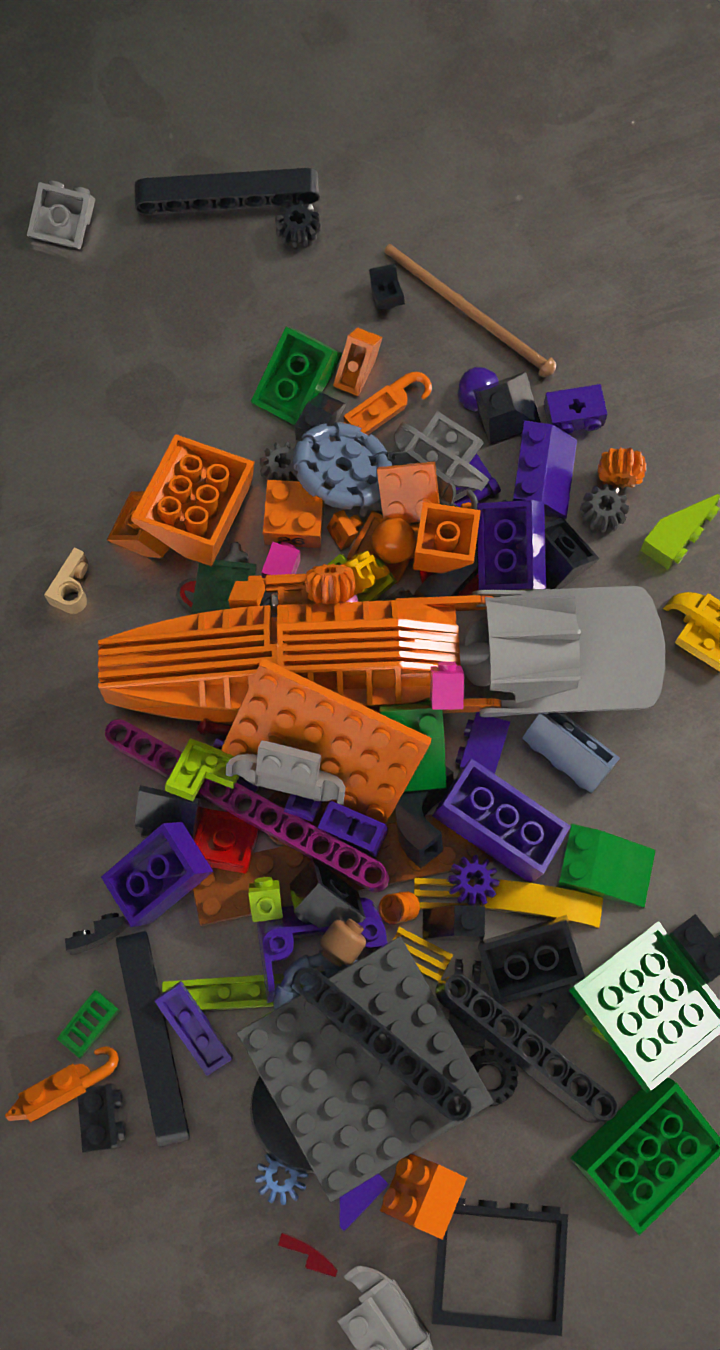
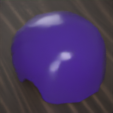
M484 367L468 369L467 372H464L459 382V401L465 408L479 412L473 390L497 382L499 379L493 371Z

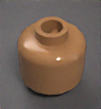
M350 918L347 922L342 920L333 921L320 940V945L323 949L321 954L339 967L343 964H353L366 946V939L361 934L364 930L363 927Z

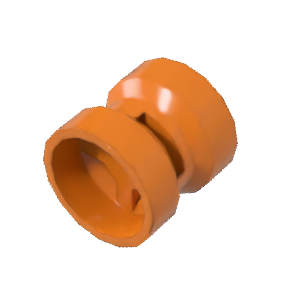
M409 891L387 894L383 896L379 903V914L389 924L412 921L417 917L420 910L418 898Z

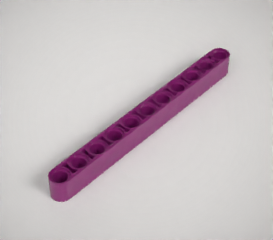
M115 719L109 722L105 728L107 741L118 751L166 778L170 777L175 765L166 769L164 768L165 761L170 757H176L177 763L182 752L122 719ZM127 730L126 737L121 741H116L117 733ZM150 743L151 750L145 755H140L141 747ZM204 779L197 793L198 796L305 856L315 859L321 865L370 892H381L388 886L389 875L384 865L379 861L318 829L307 821L284 812V809L238 783L235 784L233 789L226 786V792L222 796L216 797L214 796V790L222 784ZM252 799L249 809L245 811L239 810V804L242 800ZM277 813V820L274 824H264V818L267 814ZM302 827L303 834L300 838L295 840L289 838V833L293 828ZM319 842H329V849L325 853H315V846ZM345 856H354L356 861L351 868L344 869L341 867V860ZM370 871H381L382 877L379 882L373 884L367 882V875Z

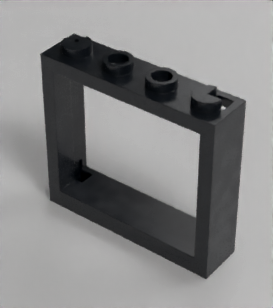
M459 1198L453 1214L555 1223L550 1320L442 1310L447 1227L443 1240L437 1237L431 1323L562 1336L568 1214H560L561 1207L543 1205L541 1212L529 1211V1204L510 1203V1209L497 1208V1201L478 1200V1206L465 1205L466 1198Z

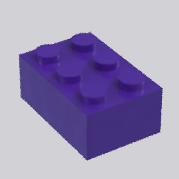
M182 822L163 823L103 874L101 878L130 926L136 927L153 923L214 871Z

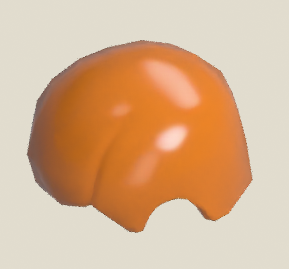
M401 518L387 519L375 528L372 533V545L378 557L389 564L399 563L410 557L416 549L414 530L408 522Z

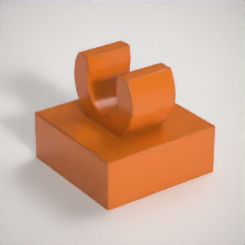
M341 510L334 513L326 528L340 550L351 546L359 532L357 527L362 526L364 523L358 514L349 518L345 511Z

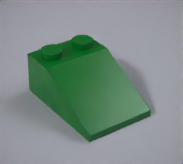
M286 326L250 402L295 425L307 403L324 390L343 353L297 329Z
M430 700L379 706L380 714L432 738L430 746L404 792L446 788L443 710L432 709Z
M571 824L566 836L556 887L645 908L656 850L602 830Z

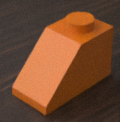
M358 327L349 334L333 387L359 396L375 363L383 337Z

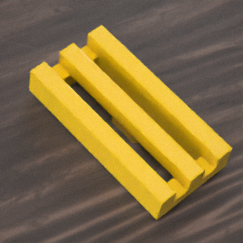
M414 878V895L418 898L420 910L452 905L468 906V903L420 902V897L458 898L461 894L459 892L450 894L449 891L420 890V886L453 887L456 885L447 882V879ZM470 879L468 884L473 887L475 879Z
M399 927L393 940L397 937H404L444 958L442 963L405 943L410 954L439 968L438 973H435L416 963L423 975L439 983L453 954Z

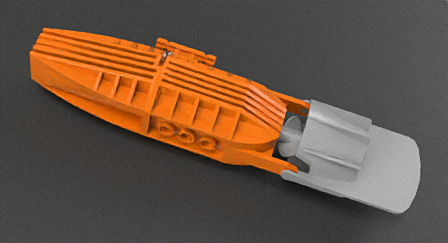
M306 574L266 575V578L258 575L248 576V581H264L267 593L278 592L271 594V609L270 605L198 613L152 623L98 640V679L100 682L98 683V688L106 703L165 717L192 721H202L204 718H207L212 722L233 724L263 658L380 713L379 706L408 704L430 700V666H438V663L443 661L455 662L456 666H462L465 675L474 685L483 686L484 698L464 699L463 709H442L443 714L480 712L481 717L648 709L655 705L661 694L665 673V641L661 621L653 599L644 588L638 586L542 590L474 591L471 596L396 598V600L338 602V604L329 603L326 605L325 603L317 604L308 599L305 588ZM486 609L487 617H482L480 621L472 622L463 636L462 643H459L456 611ZM271 611L272 613H277V617H272Z

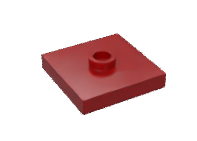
M203 808L194 841L210 867L247 874L260 830L229 812Z

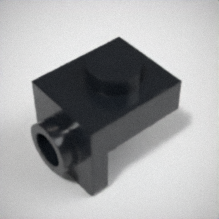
M390 264L371 268L369 270L371 291L378 310L404 305L405 299L398 281L396 265Z

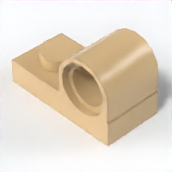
M75 547L73 548L44 594L50 605L70 614L81 612L87 604V597L80 583L77 582L78 578L82 579L88 570V560L83 551ZM69 593H78L77 597L74 600H65V597Z

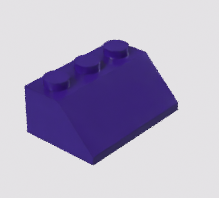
M524 420L512 501L544 502L545 516L567 519L577 439L553 424Z
M524 500L477 503V510H481L478 527L479 590L546 589L544 502Z

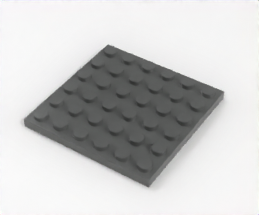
M401 937L395 938L328 978L467 1095L471 1102V1112L466 1119L494 1103ZM335 993L328 994L324 999V1006L327 1011H335L340 1004L339 997ZM300 995L236 1032L330 1202L343 1196L466 1120L452 1121L440 1114ZM355 1014L349 1020V1028L353 1032L360 1031L364 1026V1019L360 1014ZM379 1035L375 1038L373 1046L376 1052H383L387 1049L388 1039L385 1035ZM409 1055L400 1058L398 1068L401 1073L408 1072L412 1068V1058ZM434 1076L427 1077L423 1082L425 1093H431L437 1087V1081ZM453 1097L449 1100L447 1109L450 1114L457 1113L461 1108V1101L459 1097Z

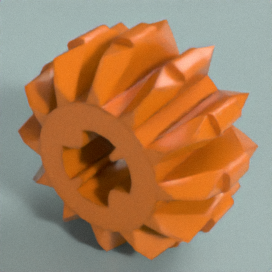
M620 447L619 449L610 448L608 452L601 454L598 474L603 484L607 483L612 488H633L635 484H641L645 477L646 462L645 457L642 456L640 451H633L631 447L628 449Z
M334 563L312 567V569L306 572L305 578L308 599L317 604L325 603L326 605L348 601L354 596L355 590L353 570L343 564L335 565Z

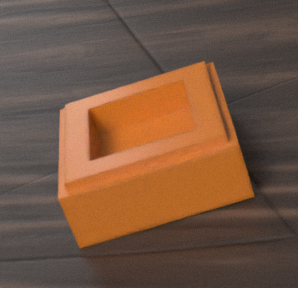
M235 581L228 599L230 608L260 606L266 590L264 581Z

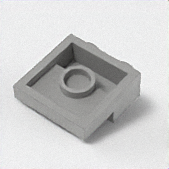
M48 180V184L39 182L27 236L81 250L86 225H90L96 198L89 194L90 190L74 186L73 190L64 188L63 183Z

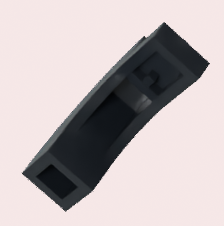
M446 765V788L405 791L395 808L400 845L406 855L420 868L443 852L442 833L426 820L425 815L434 805L442 800L454 781V773Z

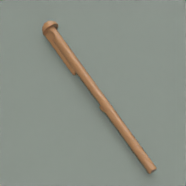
M388 244L386 246L385 254L539 368V376L549 377L554 373L556 363L552 357L546 360L393 245Z

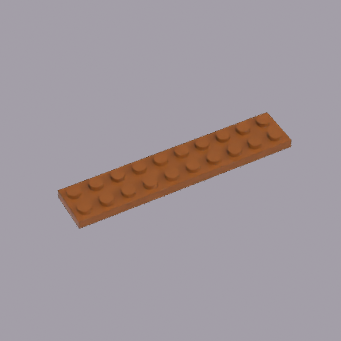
M432 814L425 815V818L442 833L443 852L422 868L418 867L403 851L398 839L396 822L386 824L389 831L377 858L368 855L384 865L389 875L388 886L413 881L414 878H427L452 872L451 867L453 864L461 866L460 859L462 857H466L470 864L473 855L478 856V864H482L485 859L490 861L489 864L494 862L493 857L438 821ZM319 842L315 846V853H325L329 849V842ZM281 846L254 852L247 874L211 867L214 872L193 888L200 926L252 916L249 884L254 883V880L257 878L271 877L272 881L279 880L281 906H293L289 884L310 862L311 858L289 846ZM351 855L345 856L341 860V867L344 869L351 868L355 864V857ZM327 868L329 871L334 873L336 876H338L340 879H342L356 891H367L363 887L355 884L354 882L346 879L345 877ZM379 870L370 871L367 875V882L371 884L379 882L382 872Z

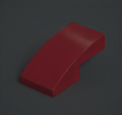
M284 1232L281 1233L278 1246L307 1254L306 1269L336 1277L338 1269L323 1253L295 1236Z

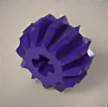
M473 855L470 864L466 857H462L460 859L461 866L453 864L451 867V871L455 875L448 876L447 882L456 885L449 892L450 894L458 892L461 894L457 899L459 904L465 898H468V906H475L476 899L481 906H484L487 903L486 896L494 898L496 895L492 888L498 887L499 880L490 877L497 873V869H486L490 862L488 859H485L482 864H478V856ZM473 876H476L479 880L472 887L468 882Z

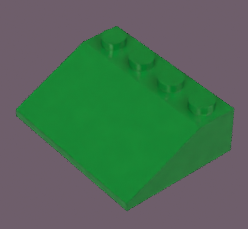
M667 1077L647 1093L641 1088L570 1159L640 1236L720 1156V1137L678 1083Z

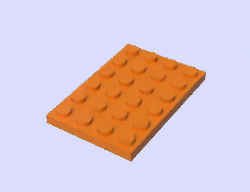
M263 658L221 751L234 757L241 754L258 755V747L261 741L264 740L320 754L319 770L336 775L345 785L343 806L386 824L430 746L432 738Z

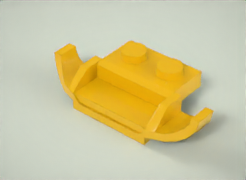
M684 592L672 596L663 609L666 611L671 609L681 611L686 614L683 621L687 623L675 644L720 672V600L709 593L705 596L694 592Z

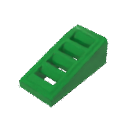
M95 989L58 1036L57 1040L81 1059L121 1010ZM96 1003L107 1011L104 1017L93 1008ZM88 1013L99 1021L96 1027L85 1018ZM80 1022L92 1032L89 1037L77 1028ZM72 1032L84 1041L81 1047L68 1037Z

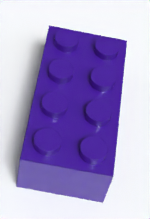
M472 758L459 771L432 814L438 821L529 883H533L545 873L571 827Z

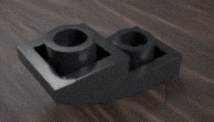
M119 913L102 915L101 920L93 921L95 933L91 934L90 930L73 932V937L65 938L66 951L70 954H76L110 941L128 927L127 919L124 916L119 917Z

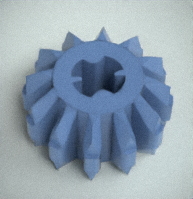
M267 1153L265 1158L270 1164L269 1167L261 1163L257 1165V1169L265 1172L266 1175L256 1176L255 1182H267L266 1185L259 1189L260 1195L265 1194L271 1189L272 1192L268 1198L270 1203L275 1201L277 1194H280L281 1205H286L285 1194L290 1193L294 1201L298 1200V1195L293 1189L296 1187L302 1191L306 1190V1185L298 1182L297 1179L308 1178V1173L297 1172L274 1161ZM278 1169H285V1174L289 1172L291 1178L285 1180V1185L283 1186L278 1185V1180L273 1181V1176L278 1175Z

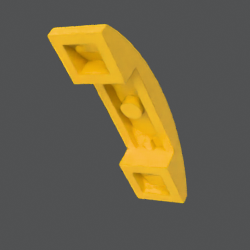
M497 879L499 880L498 887L492 888L496 895L494 898L486 896L485 910L508 914L514 912L551 919L567 915L570 924L593 928L600 927L603 898L591 894L535 883Z

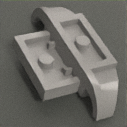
M437 411L423 432L418 431L405 422H402L395 432L394 438L401 452L413 450L427 462H435L436 468L453 480L455 487H471L482 491L488 483L489 479L469 464L483 445L482 439Z
M262 740L258 747V755H237L226 764L227 776L239 775L257 787L262 786L313 799L314 801L336 799L338 804L343 805L345 785L336 775L319 770L320 754Z
M357 1266L344 1275L345 1279L353 1282L362 1293L359 1297L361 1304L338 1320L356 1350H433L429 1337L431 1335L394 1279L390 1280L383 1273L366 1266Z

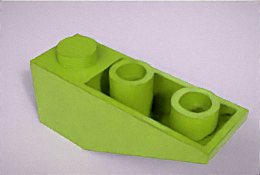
M716 494L660 519L644 540L640 551L666 569H669L673 562L679 564L688 552L685 547L689 541L695 543L704 531L701 526L705 520L711 522L720 510L717 506L720 495Z

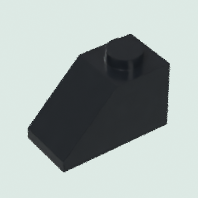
M322 392L307 403L295 424L296 440L302 441L303 434L318 425L326 423L327 426H334V423L338 421L346 403Z
M452 905L423 909L422 939L480 942L485 937V906Z

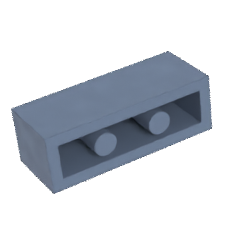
M564 713L539 714L522 737L531 749L540 752L551 761L555 768L564 771L574 779L580 788L586 789L591 794L603 782L620 759Z

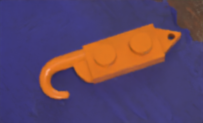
M407 373L391 385H386L343 416V423L362 428L361 432L369 435L402 412L407 406L408 398L404 388L413 382H421L425 386V391L421 395V398L424 400L432 391V383L423 373Z
M100 1047L94 1051V1055L106 1054L109 1056V1059L99 1068L90 1071L84 1064L74 1065L73 1063L18 1093L19 1099L5 1114V1117L8 1121L28 1119L31 1123L87 1092L86 1089L105 1079L114 1072L119 1060L117 1052L111 1047Z

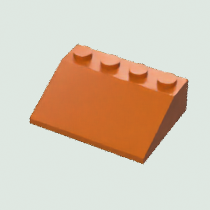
M175 434L137 505L131 521L182 556L212 567L252 484L254 461Z

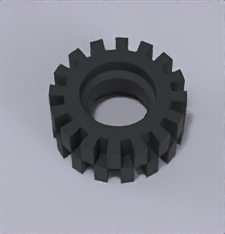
M495 1048L478 1050L469 1057L477 1073L486 1065L495 1066L501 1072L502 1080L500 1085L496 1089L488 1090L494 1101L489 1107L497 1106L507 1101L513 1095L518 1085L517 1077L519 1075L518 1070L515 1068L516 1064Z

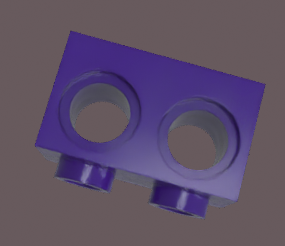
M331 800L318 825V829L377 858L389 831L386 824Z

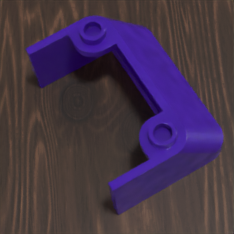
M360 897L366 918L362 923L358 924L364 929L361 934L366 939L365 948H376L377 950L388 943L386 929L375 903L368 898ZM294 906L282 907L283 917L281 919L257 922L267 1003L273 1002L275 996L271 962L284 960L291 955L294 948L293 939L324 935L329 928H318L311 922H302L295 915Z

